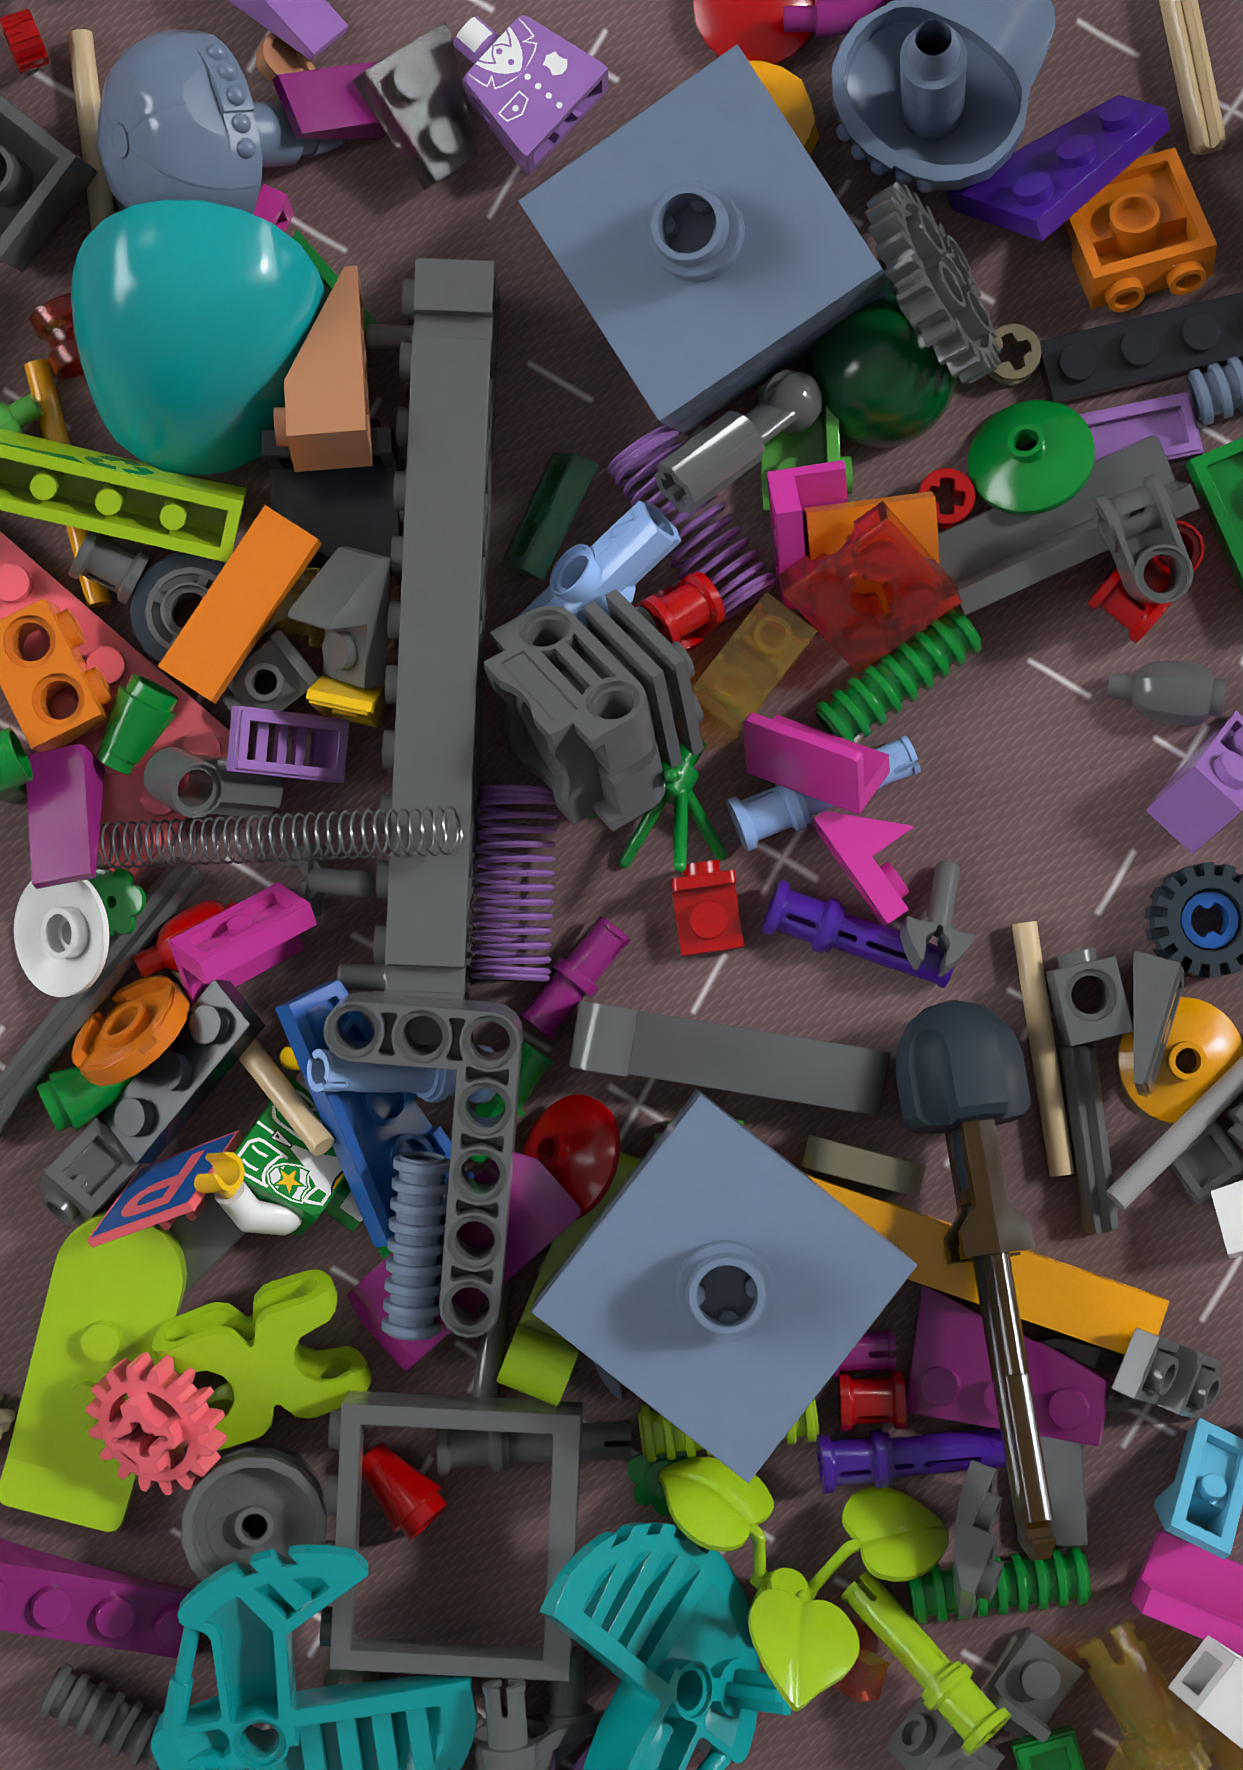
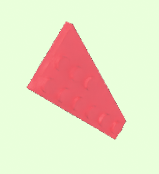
M0 531V619L43 598L57 606L60 612L69 608L79 623L86 639V643L79 646L78 649L88 669L98 666L110 686L114 699L118 686H126L132 674H137L156 682L179 698L172 710L176 713V718L141 761L135 765L130 775L116 771L102 763L105 767L100 823L105 825L108 822H113L116 825L119 821L127 824L129 821L138 823L141 820L147 823L151 820H157L159 823L163 819L169 822L173 819H179L180 822L185 818L190 819V817L183 816L158 802L148 794L144 785V770L147 762L156 752L167 747L181 748L192 754L227 757L230 730ZM47 630L35 631L26 638L23 645V654L27 661H37L48 652L50 636ZM74 687L62 688L53 696L51 711L55 719L68 718L76 711L79 697ZM114 701L106 704L110 713ZM106 725L62 747L76 744L84 745L96 757L101 747L100 744ZM190 772L181 778L178 785V793L187 786ZM165 822L161 824L164 833V848L167 845V829L169 826ZM178 822L172 824L175 835L178 833L180 826ZM142 823L139 825L143 840L140 857L145 862L148 859L144 839L147 826ZM156 823L150 824L154 841L151 855L153 860L159 855L155 837L158 826ZM120 824L117 826L121 838L119 860L124 863L126 856L122 837L125 826ZM130 824L128 828L131 833L132 848L129 858L134 863L137 859L133 840L136 826ZM108 825L107 828L112 836L114 826ZM100 826L98 851L103 857L105 863H107L101 849L100 839L103 826ZM105 829L103 837L106 857L109 859L110 840ZM159 829L158 839H159V847H160V851H161V843H162V840H161V832H160V829ZM170 829V835H169L170 841L172 840V832H171V829ZM115 830L114 842H115V850H116V853H117V852H118V836H117V833H116V830ZM126 830L125 842H126V849H127V853H128V850H129V837H128V833H127V830ZM137 830L136 841H137V849H138V852H139L140 839H139V833H138V830ZM148 830L147 840H148V848H149V852H150L151 840H150V833H149V830ZM114 853L112 854V858L110 861L111 864H113V862L116 859ZM139 860L136 863V865L142 864ZM132 867L128 869L133 875V883L147 867Z

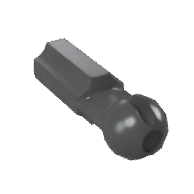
M783 370L774 374L764 385L760 395V402L743 415L738 412L728 411L658 463L659 470L654 476L661 493L673 503L677 510L688 514L694 512L759 463L762 453L765 451L764 444L781 431L798 433L808 429L815 422L822 409V393L818 383L808 374L796 370Z

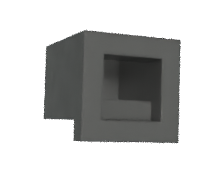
M280 629L270 636L271 639L245 659L227 686L231 691L221 699L230 711H232V706H245L294 713L308 702L306 699L308 688L319 679V676ZM265 672L275 674L277 685L274 691L266 695L257 693L255 689L256 679ZM269 725V732L275 728V725Z

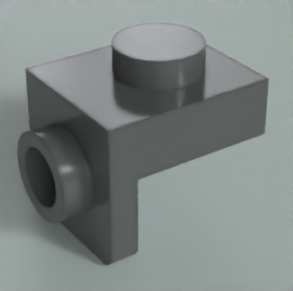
M922 1697L917 1700L887 1744L888 1751L906 1770H996L1005 1757L989 1741L969 1756L962 1748L964 1742L962 1737L938 1710L930 1712L923 1704L925 1700Z

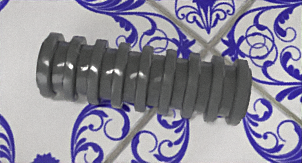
M68 1663L62 1668L59 1667L37 1708L40 1710L38 1717L44 1721L49 1716L57 1719L56 1726L62 1730L67 1725L75 1728L74 1736L80 1739L85 1734L93 1737L92 1744L97 1748H101L103 1743L111 1746L110 1753L115 1757H119L122 1752L130 1756L129 1764L135 1767L139 1762L148 1765L147 1770H160L151 1751V1739L158 1718L163 1711L155 1709L151 1714L144 1710L145 1702L137 1700L135 1704L126 1701L127 1693L120 1690L117 1695L108 1692L109 1684L103 1681L99 1686L90 1683L91 1675L86 1672L80 1677L72 1674L74 1668Z

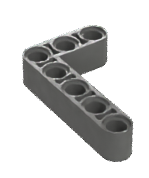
M372 992L351 993L338 1002L327 1016L323 1028L326 1044L330 1051L340 1059L351 1062L457 1070L439 1308L440 1316L445 1326L454 1334L466 1338L479 1337L490 1331L497 1322L504 1291L523 1043L522 1022L511 1008L496 1002ZM355 1010L364 1012L371 1018L374 1024V1037L363 1042H357L348 1038L341 1029L340 1020L342 1014ZM418 1016L432 1018L439 1024L442 1030L443 1038L441 1042L432 1047L417 1045L408 1035V1021ZM489 1021L501 1024L509 1034L510 1044L500 1052L491 1053L484 1051L474 1040L473 1030L476 1026ZM488 1088L501 1095L505 1109L495 1117H481L471 1109L468 1097L478 1089ZM474 1155L488 1156L496 1162L500 1174L491 1182H476L468 1177L464 1170V1162ZM479 1221L491 1228L495 1239L485 1247H472L462 1240L459 1235V1228L467 1222ZM465 1287L478 1288L486 1294L489 1299V1305L479 1312H469L458 1306L454 1294Z
M579 1001L569 1067L626 1077L628 1075H635L865 1114L881 1115L890 1052Z

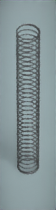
M451 805L445 811L442 807L438 806L435 808L434 813L430 807L426 806L422 813L418 808L414 807L410 813L406 808H402L399 813L391 808L387 814L384 810L378 809L375 815L371 810L367 809L363 815L359 810H355L352 815L344 810L340 816L335 811H332L328 816L325 812L321 811L317 817L312 812H309L305 817L302 813L298 812L294 818L291 814L286 813L283 818L279 814H274L271 818L264 814L260 819L256 815H252L249 819L241 815L237 820L233 816H229L226 820L219 816L215 821L213 818L207 817L204 821L201 818H195L193 821L185 818L182 822L179 819H173L171 822L163 819L159 823L157 820H151L149 823L144 820L138 823L129 821L127 824L119 821L116 825L113 822H108L105 825L100 823V826H103L100 839L101 849L107 863L102 866L97 860L96 868L108 870L110 868L120 869L122 867L130 869L132 867L142 868L145 866L152 868L154 866L164 867L166 865L174 867L176 865L186 866L188 864L192 866H197L198 864L207 866L210 863L214 865L221 863L229 865L233 862L236 864L243 862L252 864L255 861L258 863L266 861L275 863L278 860L280 862H287L288 860L297 862L301 859L303 861H310L311 859L320 861L324 858L326 860H333L334 858L344 860L347 857L349 859H356L358 857L367 859L370 856L378 859L382 855L386 858H390L393 855L400 858L404 855L414 857L417 854L425 857L429 853L433 856H437L440 853L448 856L455 855L460 850L463 839V827L458 810ZM438 809L443 813L441 823L443 844L441 848L436 837L435 816ZM449 809H453L457 825L456 839L451 851L446 843L448 835L446 814ZM415 810L420 816L421 840L418 849L412 837V814ZM426 810H429L432 817L433 837L430 848H428L424 837L423 818ZM391 811L394 812L397 819V843L394 851L389 841L388 817ZM402 811H405L408 816L409 841L406 850L401 841L400 816ZM379 812L385 818L386 841L382 851L377 841L378 827L376 818ZM356 813L361 817V837L363 841L359 852L354 844L355 829L353 818ZM367 813H371L373 817L374 843L371 851H369L366 844V823L364 819ZM333 814L338 818L339 847L336 854L331 846L332 829L330 818ZM344 814H347L350 819L349 834L351 844L348 852H346L343 846V824L341 819ZM310 815L315 819L314 835L316 848L313 855L308 847L309 827L307 819ZM321 815H324L327 820L326 838L328 845L324 854L319 845L321 834L318 820ZM287 816L292 819L291 837L294 847L290 856L285 849L286 827L284 820ZM298 816H301L304 820L303 840L305 847L302 855H300L297 849L298 832L295 821ZM264 817L270 821L268 838L271 849L268 856L265 855L262 849L264 831L261 821ZM275 817L281 820L280 841L282 850L279 856L274 850L275 828L273 819ZM253 818L258 821L257 842L259 852L256 857L251 851L253 834L250 821ZM230 819L236 822L234 841L237 852L234 858L229 853L231 838L228 821ZM241 819H245L247 822L245 836L248 852L245 858L240 852L242 836L239 821ZM208 820L213 822L211 836L214 855L212 859L206 853L208 849V831L205 823ZM218 820H223L224 822L223 843L226 852L223 858H220L218 854L219 830L216 824ZM186 821L191 824L189 844L192 856L189 860L184 855L186 850V832L183 823ZM196 821L202 823L200 840L203 856L200 860L195 854L197 849V831L194 823ZM164 822L169 825L167 829V846L170 857L167 861L162 856L164 851V833L161 824ZM174 822L180 824L178 829V845L181 857L178 861L173 855L175 850V832L172 824ZM142 823L147 826L144 839L148 859L145 862L140 857L143 840L139 825ZM152 823L158 825L155 837L159 858L156 862L151 857L154 843L150 827ZM120 824L125 826L122 837L126 856L124 863L119 860L121 838L117 826ZM130 824L136 826L133 840L137 859L134 863L129 858L132 848L131 833L128 828ZM108 825L114 826L112 836L107 828ZM237 828H238V835H239V841H238V842H237ZM105 829L110 840L109 859L106 857L103 837ZM159 829H160V832H161V840H162V843H161V851H160L159 839H158ZM170 829H171V832H172V841H173V842H172V850H171V846H170V837H169V835H170ZM181 829H182V832H183V840H184V841H183V849H182V845H181ZM192 829L194 831V848L192 844ZM226 829H227V837H228L227 843H226ZM115 830H116V833H117V836H118V852H117V853H116V850H115V842H114ZM126 830H127L128 837H129V850H128V853H127L126 842H125ZM137 830H138L139 839H140L139 852H138V849H137V841H136ZM148 830H149V833H150V840H151L150 852H149L148 840H147ZM203 830L205 831V846L203 841ZM215 830H216V838H217V840H216V845H215V837H214V832H215ZM458 839H459L458 847H457L456 851L453 852V851L455 850L456 846H457ZM434 842L439 850L437 853L431 852ZM422 843L424 844L427 852L425 853L419 852V850L422 847ZM411 844L416 851L413 854L408 853ZM387 845L390 851L392 852L389 855L384 854L385 850L387 849ZM399 845L404 852L402 854H396ZM364 847L368 852V855L366 856L361 855ZM375 847H377L378 851L380 852L379 855L372 854L375 850ZM352 848L354 849V851H355V853H356L357 855H355V856H350V855H349L350 852H351V850H352ZM329 849L331 850V852H332V854H333L334 856H332V857H327V856H326L327 853L329 852ZM341 849L345 854L343 857L338 856ZM318 850L322 855L320 858L314 857ZM295 851H296L297 855L299 856L297 859H296V858H292V856H293V854L295 853ZM307 851L311 857L304 858L303 856ZM272 852H273L274 856L276 857V859H274V860H273V859H269V857L271 856ZM114 853L116 859L113 862V864H111L110 861L112 858V854ZM261 853L265 858L263 860L258 859ZM285 853L288 858L281 859L280 857ZM251 854L253 860H246ZM227 855L231 859L230 861H224ZM238 855L241 857V861L235 860ZM217 856L220 861L215 862L213 860ZM195 857L198 862L193 863L191 861ZM204 857L207 858L208 862H202ZM182 858H184L186 863H180ZM160 859L164 862L163 864H158ZM171 859L175 862L174 864L169 863ZM138 860L142 863L141 865H136Z

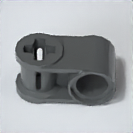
M1155 474L1144 477L1142 486L1110 499H1107L1104 495L1093 498L1092 510L1096 524L1105 544L1111 551L1123 587L1129 596L1138 602L1148 604L1174 602L1184 596L1192 584L1194 575L1192 562L1189 559L1178 530L1171 499L1160 478ZM1142 507L1144 508V511L1142 513H1139L1125 520L1123 519V516L1125 514L1133 512ZM1154 556L1162 558L1170 570L1168 584L1158 593L1148 588L1143 575L1145 565Z

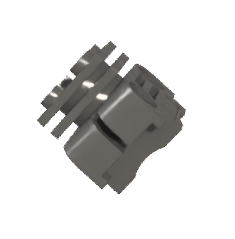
M617 589L605 595L610 617L595 601L583 607L588 629L573 613L563 607L553 605L541 606L527 611L489 632L492 642L501 653L483 662L489 685L500 696L503 703L504 723L502 731L511 756L525 771L538 776L550 787L554 794L556 806L573 825L596 813L612 831L651 810L662 800L665 794L666 783L660 757L671 768H674L683 763L679 742L693 756L704 751L699 723L704 719V714L692 691L690 677L694 676L695 669L689 654L678 641L670 643L657 630L658 627L654 619L644 607L639 606L635 608Z

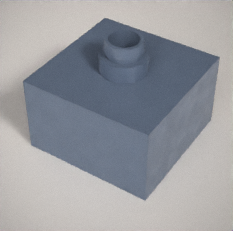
M738 44L518 200L657 419L684 435L689 434L767 381L774 374L808 353L810 347L837 323L874 300L895 293L891 281L886 277L884 270Z
M696 1089L537 1292L531 1312L749 1483L914 1271L917 1264L894 1243Z

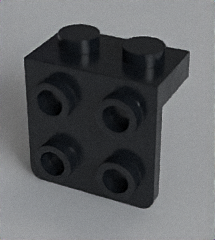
M370 418L373 466L295 472L289 446H277L275 430H262V456L271 468L272 510L310 533L322 543L304 571L321 570L338 547L349 546L391 558L393 535L400 536L399 510H394L395 472L398 471V446L392 428L381 427L380 420Z

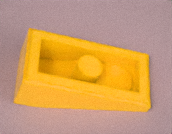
M322 675L308 688L306 699L322 716L349 719L352 723L378 728V726L383 724L387 706L385 701V679L384 686L361 688Z

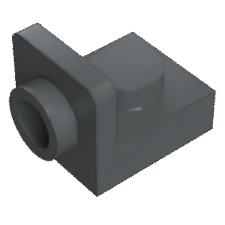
M95 1118L43 1172L39 1191L44 1195L42 1202L46 1209L62 1223L71 1225L74 1221L80 1225L88 1218L98 1214L142 1167L143 1163H136L113 1131L98 1118Z
M1028 1626L983 1689L988 1699L997 1709L1005 1707L1012 1715L1003 1726L1004 1729L1021 1740L1029 1732L1045 1743L1052 1733L1047 1722L1082 1675L1084 1669L1079 1663Z

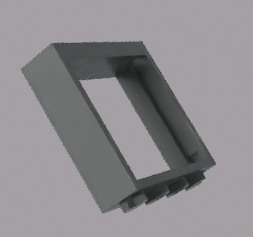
M349 1391L341 1404V1410L332 1409L330 1414L328 1445L329 1449H339L338 1475H329L327 1480L325 1511L326 1515H336L335 1540H326L325 1545L351 1548L357 1552L359 1549L364 1425L553 1434L547 1596L558 1573L577 1553L583 1402L560 1401L556 1407L541 1400ZM357 1584L334 1600L332 1606H326L322 1609L319 1639L320 1646L331 1647L330 1669L569 1682L573 1639L546 1616L544 1647L356 1638Z

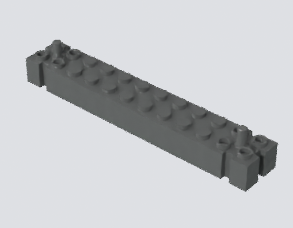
M416 258L415 279L404 278L402 314L403 318H407V325L368 324L366 328V348L368 350L400 351V382H405V396L410 397L409 407H398L397 446H402V458L407 459V470L396 471L394 477V510H399V520L404 522V536L393 535L391 544V573L396 575L397 585H401V600H390L388 637L389 639H394V648H399L398 665H387L385 701L386 704H391V711H396L395 730H384L382 765L383 769H388V773L393 775L392 795H381L380 809L384 810L387 814L391 808L395 809L397 813L402 808H406L410 813L416 807L422 813V810L427 806L434 813L435 808L438 806L442 807L444 811L450 805L454 806L462 820L463 839L460 850L455 855L447 856L440 853L437 856H433L429 853L425 857L417 854L414 857L404 855L401 858L393 855L390 857V860L378 861L377 899H383V902H388L387 925H376L374 934V964L380 965L340 964L337 980H340L347 990H372L373 993L460 1000L471 999L469 975L471 970L469 968L472 961V951L470 948L473 946L471 933L474 927L471 919L474 918V908L472 905L475 903V894L473 893L475 879L473 876L476 874L474 861L477 856V851L475 850L477 836L475 833L478 831L476 818L478 817L477 803H479V797L477 795L479 794L478 788L480 785L484 689L483 662H485L497 380L496 359L500 292L498 282H496L497 275L494 261ZM438 809L435 816L436 837L441 848L443 844L441 833L443 813ZM449 809L446 814L448 822L446 843L450 851L454 846L457 831L456 817L453 809ZM415 810L412 814V837L418 849L421 840L420 816ZM426 810L423 818L424 837L428 848H430L433 837L432 817L429 810ZM391 811L388 817L389 838L394 851L397 843V819L394 812ZM402 811L400 816L401 841L406 850L409 841L408 816L405 811ZM380 812V834H385V818L384 815ZM458 839L457 846H456V848H455V850H454L453 852H455L456 849H457V847H458L459 839ZM434 842L431 852L437 853L439 850ZM423 843L419 850L420 853L427 852ZM411 844L408 853L413 854L416 851ZM400 845L396 851V854L404 853ZM414 1017L407 1023L408 1035L417 1045L435 1046L443 1038L439 1024L430 1017ZM371 1020V1029L375 1030L374 1024Z

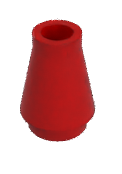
M384 1441L363 1457L362 1477L394 1533L401 1530L409 1540H412L432 1524L447 1508L448 1503L439 1494L442 1487L394 1453Z

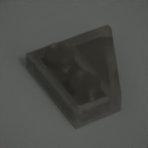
M445 22L371 66L353 80V83L424 191L478 155L451 31Z

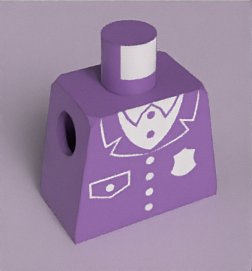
M525 15L519 16L501 36L478 16H475L461 28L453 42V46L474 64L463 78L466 99L522 171L528 176L535 171L609 90L608 68L602 62Z

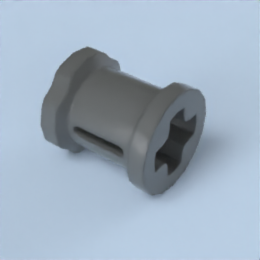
M89 531L73 561L68 575L74 579L84 576L116 592L117 600L127 604L151 554L144 550L136 554L103 537L101 533Z

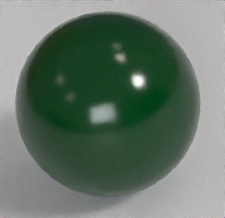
M893 294L874 300L837 323L810 347L806 357L805 373L815 379L822 393V409L819 417L824 421L825 408L827 407L839 419L840 437L851 443L870 448L900 446L928 432L947 410L957 382V376L954 378L951 375L947 364L941 365L939 363L934 347L932 345L927 347L922 333H918L910 325L898 304L896 295Z

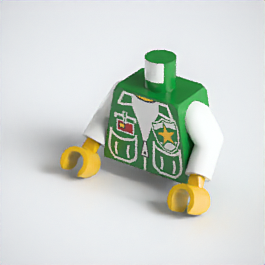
M284 1047L279 1056L280 1063L286 1069L300 1071L296 1080L289 1077V1082L322 1122L292 1048ZM271 1100L244 1136L235 1152L207 1153L205 1158L212 1164L214 1173L197 1174L194 1179L196 1190L201 1193L214 1194L215 1200L243 1232L283 1236L290 1233L301 1236L323 1211L351 1232L363 1220L333 1146L324 1154L314 1156Z

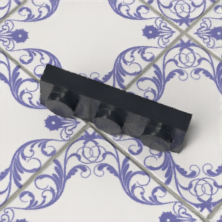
M216 979L211 982L190 1008L187 1020L176 1039L159 1058L135 1076L102 1117L136 1163H154L266 1026L231 981Z

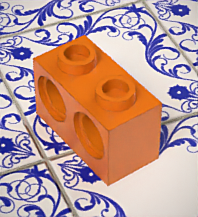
M46 598L0 619V686L30 748L37 752L60 748L107 725L110 712L106 704L114 701L113 693L98 666L88 669L78 649L79 646L86 643V639L75 616L69 608L60 612L59 608ZM47 630L50 636L48 652L37 661H27L23 654V645L26 638L35 631ZM74 687L79 697L76 711L68 718L55 719L51 711L53 696L62 688Z

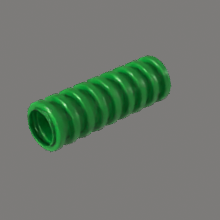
M947 605L941 610L942 618L937 620L931 617L925 622L926 630L922 632L915 629L909 635L910 642L906 644L903 641H899L895 644V653L890 656L887 653H883L878 658L879 665L874 668L871 665H867L862 670L864 676L861 679L850 678L846 682L848 688L845 691L837 688L831 693L832 700L829 703H825L822 700L815 705L817 711L815 714L826 732L855 742L854 738L858 735L866 738L871 734V725L875 723L878 726H882L887 722L886 714L891 711L895 715L903 709L901 703L904 700L912 703L919 697L917 691L920 688L928 691L935 685L933 679L936 676L942 679L950 674L949 667L952 664L957 667L963 665L966 662L965 654L969 652L976 655L982 650L981 638L968 618L959 609Z
M1072 1546L1069 1548L1068 1554H1061L1059 1549L1055 1548L1051 1558L1043 1560H1030L1029 1557L1021 1559L1018 1553H1012L1009 1555V1561H1001L999 1556L995 1555V1560L1004 1564L997 1589L990 1602L980 1598L974 1612H976L978 1618L986 1617L988 1610L994 1609L999 1616L1006 1615L1008 1608L1016 1607L1018 1613H1026L1028 1605H1036L1039 1611L1047 1610L1048 1603L1053 1602L1060 1609L1066 1608L1068 1601L1075 1600L1078 1606H1086L1088 1598L1091 1597V1583L1085 1554L1081 1552L1078 1546ZM950 1561L949 1568L941 1569L939 1563H937L924 1575L907 1581L911 1614L913 1619H916L918 1625L926 1624L927 1617L936 1616L938 1623L946 1622L947 1615L956 1614L958 1620L967 1619V1617L960 1615L958 1612L954 1591L953 1561Z

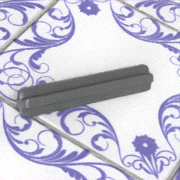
M1090 1044L1066 1046L1060 1051V1061L1081 1225L1083 1230L1090 1234L1108 1233L1117 1230L1119 1222L1116 1204L1106 1194V1191L1113 1185V1176L1096 1048Z

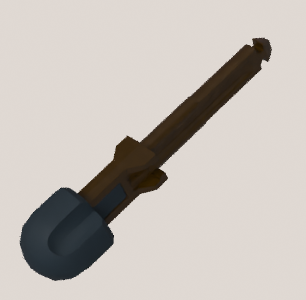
M948 1000L924 1008L907 1024L897 1045L896 1080L903 1124L913 1133H945L958 1212L957 1217L943 1239L947 1265L973 1262L1015 1522L1019 1524L1023 1540L1019 1542L1030 1560L1050 1559L1056 1543V1537H1052L1050 1529L1053 1513L1010 1257L1020 1255V1252L1031 1251L1035 1247L1031 1223L1008 1202L995 1127L996 1125L1013 1122L1023 1117L1031 1105L1023 1052L1011 1027L986 1005Z

